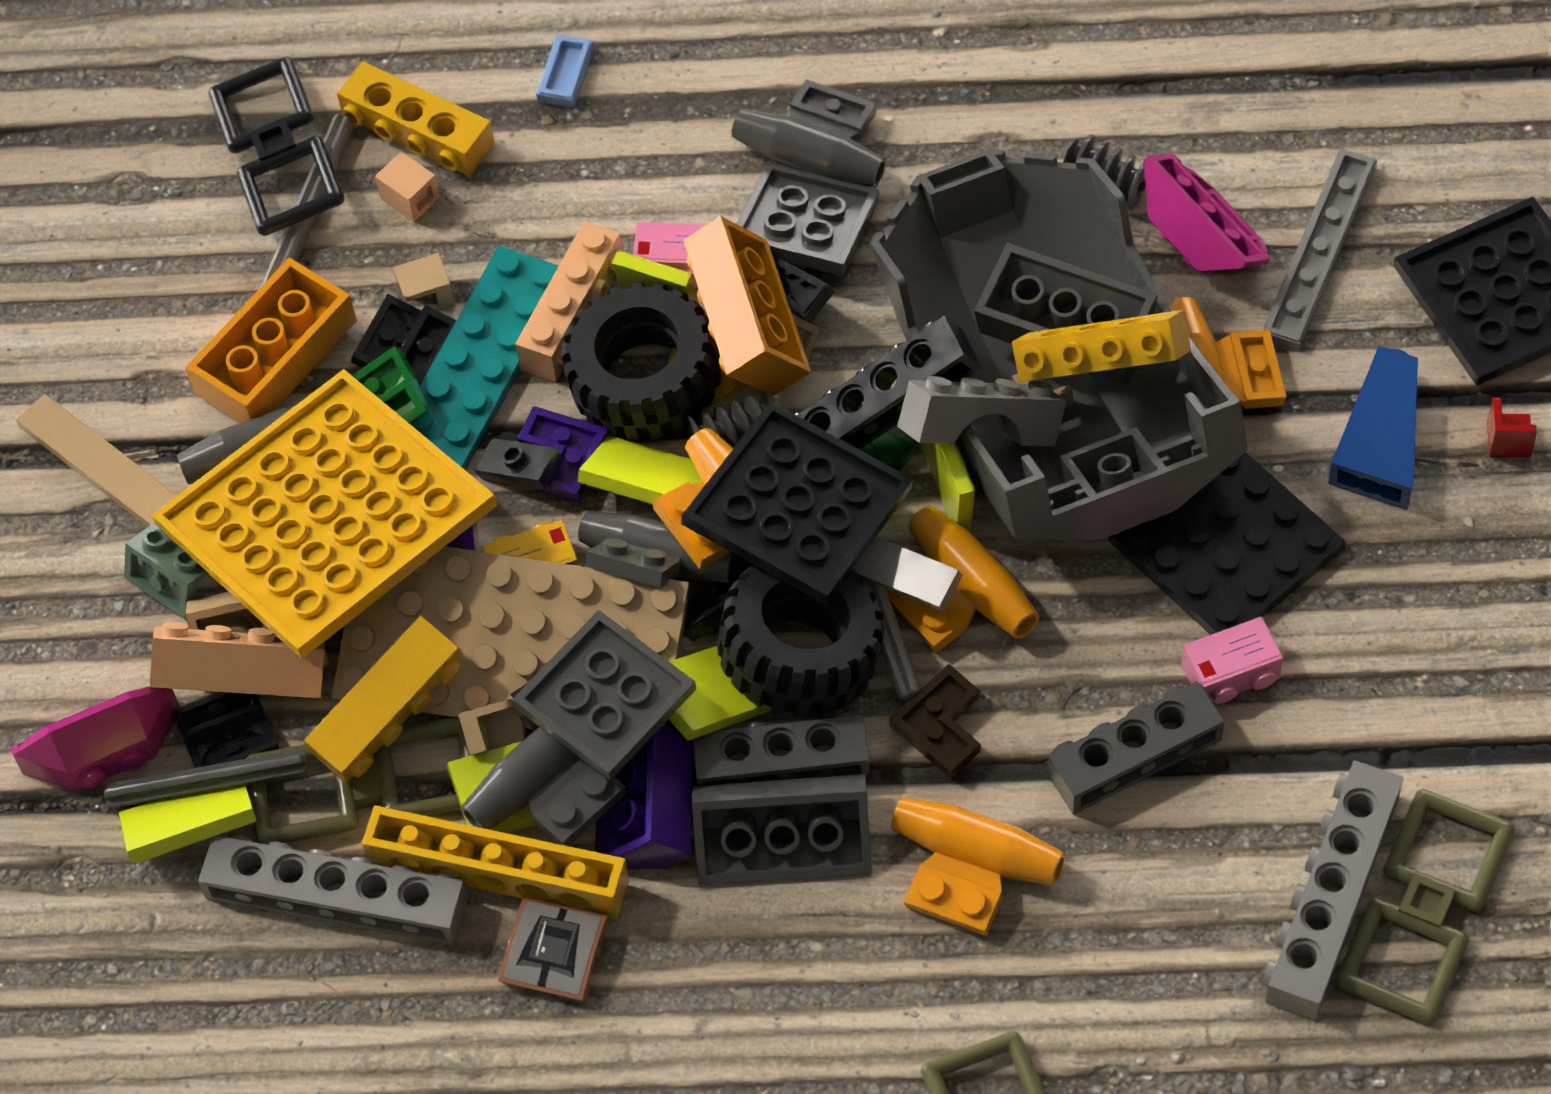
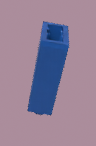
M1378 346L1332 459L1328 480L1329 485L1407 510L1414 483L1417 357L1408 355L1400 349Z

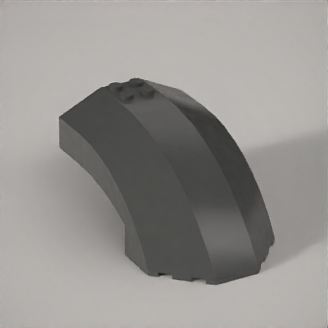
M989 149L916 176L910 185L911 193L906 200H899L887 217L888 226L883 233H876L870 241L878 269L906 341L922 331L927 323L946 316L963 329L982 367L969 376L970 378L981 380L984 383H995L996 379L1012 381V376L1018 374L1012 344L979 333L974 309L1007 243L1153 292L1158 295L1154 314L1172 312L1133 243L1124 195L1094 159L1079 157L1075 162L1076 164L1058 162L1057 155L1026 153L1023 157L1024 159L1006 157L1005 150ZM1190 337L1191 351L1175 361L1137 366L1128 385L1092 372L1039 379V381L1052 385L1053 390L1065 385H1070L1073 390V405L1064 410L1055 447L1021 446L999 430L996 414L985 415L974 420L961 432L956 439V443L964 461L1015 539L1101 540L1108 536L1116 535L1121 531L1176 511L1248 450L1241 402L1205 359ZM931 357L927 359L925 365L930 361Z

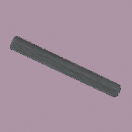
M298 749L109 783L104 790V798L109 808H118L303 775L308 772L310 764L306 751Z

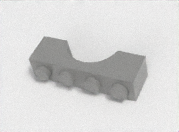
M928 376L927 381L909 380L897 427L919 443L954 444L961 432L971 422L985 415L996 414L999 430L1021 446L1055 447L1067 400L1052 391V385L1039 380L1029 381L1027 385L1018 384L1007 379H996L995 383H984L975 378L964 377L961 379V382H951L942 377Z

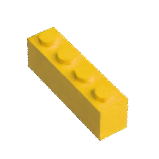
M420 615L304 739L309 752L346 784L353 776L356 778L361 777L374 761L372 756L382 745L387 747L398 738L403 730L401 724L412 713L414 715L421 713L431 701L432 696L430 693L441 682L446 684L457 674L461 667L459 662L462 660L459 648Z

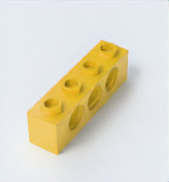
M364 61L360 63L337 92L342 115L344 117L349 116L353 121L352 125H362L374 131L386 141L393 140L418 156L425 155L438 161L449 171H459L470 177L495 144L490 120Z
M1184 310L1029 332L1012 341L1019 382L1175 361L1191 351Z

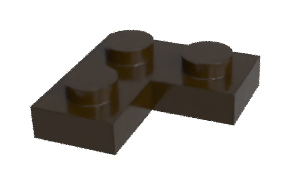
M948 664L889 718L890 726L952 779L981 752V744L955 722L963 712L980 698V690Z

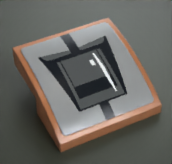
M524 896L510 934L498 981L586 1001L595 959L600 957L609 915Z

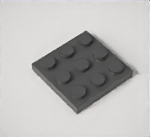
M767 163L736 224L767 239L772 256L774 255L787 263L843 276L878 203L879 189Z
M598 610L512 701L518 711L611 781L697 688L693 679Z

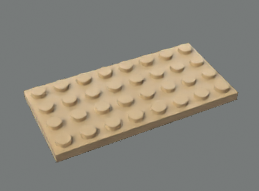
M445 546L344 626L331 698L341 701L420 615L459 648L462 658L459 662L461 667L457 674L448 683L443 684L441 682L430 693L432 696L431 701L420 714L459 718V713L499 701L513 699L510 694L527 684L598 610L670 662L679 658L691 584L689 582L669 579L666 585L659 588L597 571L589 567ZM519 711L524 729L533 731L523 714ZM668 720L662 725L663 727L667 728Z

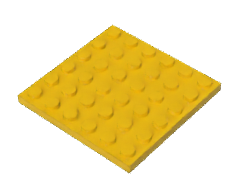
M343 369L152 514L156 525L303 659L498 504L491 491Z

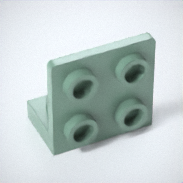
M154 522L125 543L124 578L186 619L187 601L197 599L198 582L209 575V573Z

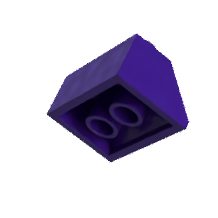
M662 726L615 775L626 786L627 794L596 821L595 852L625 858L627 869H663L691 855L693 739L687 741L681 733Z

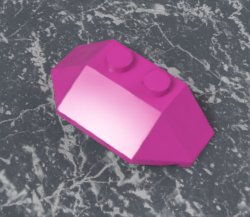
M1173 153L1146 157L1143 164L1148 217L1159 229L1160 235L1175 246L1190 267L1197 271L1240 269L1268 264L1271 258L1267 253V248L1262 238L1213 186L1194 170L1181 164L1182 161Z
M144 687L128 691L47 725L29 736L24 743L17 744L10 748L23 775L73 791L99 786L111 776L123 771L136 770L147 761L156 758L175 719L172 711L180 708L173 689Z

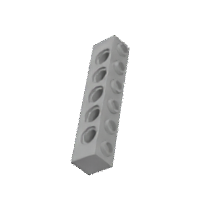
M1353 760L1348 775L1340 773L1332 795L1333 798L1339 799L1335 811L1328 809L1325 811L1318 834L1325 836L1320 848L1312 846L1304 871L1311 874L1306 886L1298 883L1290 905V909L1296 910L1292 924L1286 921L1283 922L1277 938L1276 947L1282 948L1277 962L1271 959L1268 961L1261 985L1268 987L1265 1003L1317 1021L1400 797L1404 777ZM1353 809H1361L1368 814V816L1356 817L1352 815L1349 811ZM1338 846H1348L1355 853L1345 855L1338 852L1335 848ZM1324 883H1334L1341 890L1329 892L1323 889L1321 885ZM1318 920L1323 922L1327 928L1314 930L1307 925V922ZM1297 958H1304L1309 960L1313 966L1303 969L1295 966L1292 961Z
M230 834L228 837H212L198 880L207 900L453 946L456 945L468 903L464 882L449 873L438 872L435 875L418 873L415 869L406 865H394L393 868L376 865L373 861L363 857H353L351 860L334 857L331 853L319 849H313L310 852L293 850L292 847L281 842H270L269 845L255 843L247 837L238 834ZM250 867H261L253 875H243ZM293 874L302 875L294 883H285V880ZM344 882L342 887L337 890H326L331 883ZM374 890H386L379 898H367ZM415 898H428L427 901L420 906L409 905L410 902Z

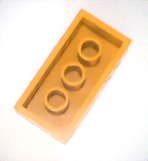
M719 216L683 240L688 254L687 264L695 275L699 288L697 295L701 304L706 309L710 322L708 329L717 343L721 356L719 364L723 372L730 378L737 379L754 389L764 391L772 396L779 394L812 373L767 239Z
M289 257L185 367L194 393L240 423L274 411L357 322L350 294Z

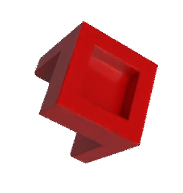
M1492 398L1488 414L1489 457H1531L1537 435L1536 425L1531 424L1530 414H1502L1501 398Z

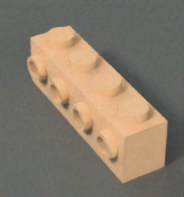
M587 221L583 222L515 344L521 371L557 383L564 368L561 356L562 347L566 344L564 336L567 328L570 325L575 326L573 318L582 308L585 310L590 308L589 302L598 295H601L602 298L607 295L608 288L616 276L612 261L617 251L625 252L622 249L619 232Z
M164 623L163 627L154 628L150 687L321 698L325 642L302 659L278 636L274 635L270 629L252 628L249 629L248 633L231 632L230 627L222 625H210L206 627V630L189 629V626L184 623Z

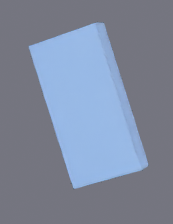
M556 35L536 93L537 102L575 108L594 51L593 40Z

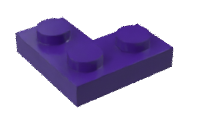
M533 406L517 439L518 442L555 447L559 450L563 457L545 489L540 488V491L578 503L586 487L585 484L578 482L579 469L607 438L609 433L608 428Z

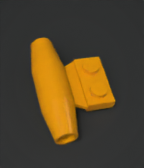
M1182 297L1168 304L1172 311L1184 310L1190 339L1239 399L1244 409L1284 405L1286 393L1270 329L1230 332V335L1215 342L1197 300L1191 297Z
M711 428L698 431L685 445V449L703 483L690 484L687 482L654 499L653 504L654 511L699 569L732 553L681 524L684 511L734 449Z
M932 505L923 507L912 517L909 529L928 558L956 568L963 574L944 612L886 589L892 608L936 654L968 629L975 611H978L1016 639L1026 636L1034 629L1039 621V614L1013 575L971 532Z
M902 797L892 817V830L934 852L925 862L920 863L904 901L906 908L984 936L988 935L1003 899L1001 877L1055 886L1063 871L1066 854L1019 827L955 805Z

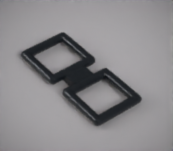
M282 57L214 85L209 89L208 95L229 152L238 154L255 147L259 159L239 167L237 176L256 230L260 235H270L344 203L345 196L323 139L319 136H313L296 143L291 132L312 123L314 119V114L292 58ZM282 74L296 113L239 136L226 97ZM312 154L327 194L269 218L255 177Z

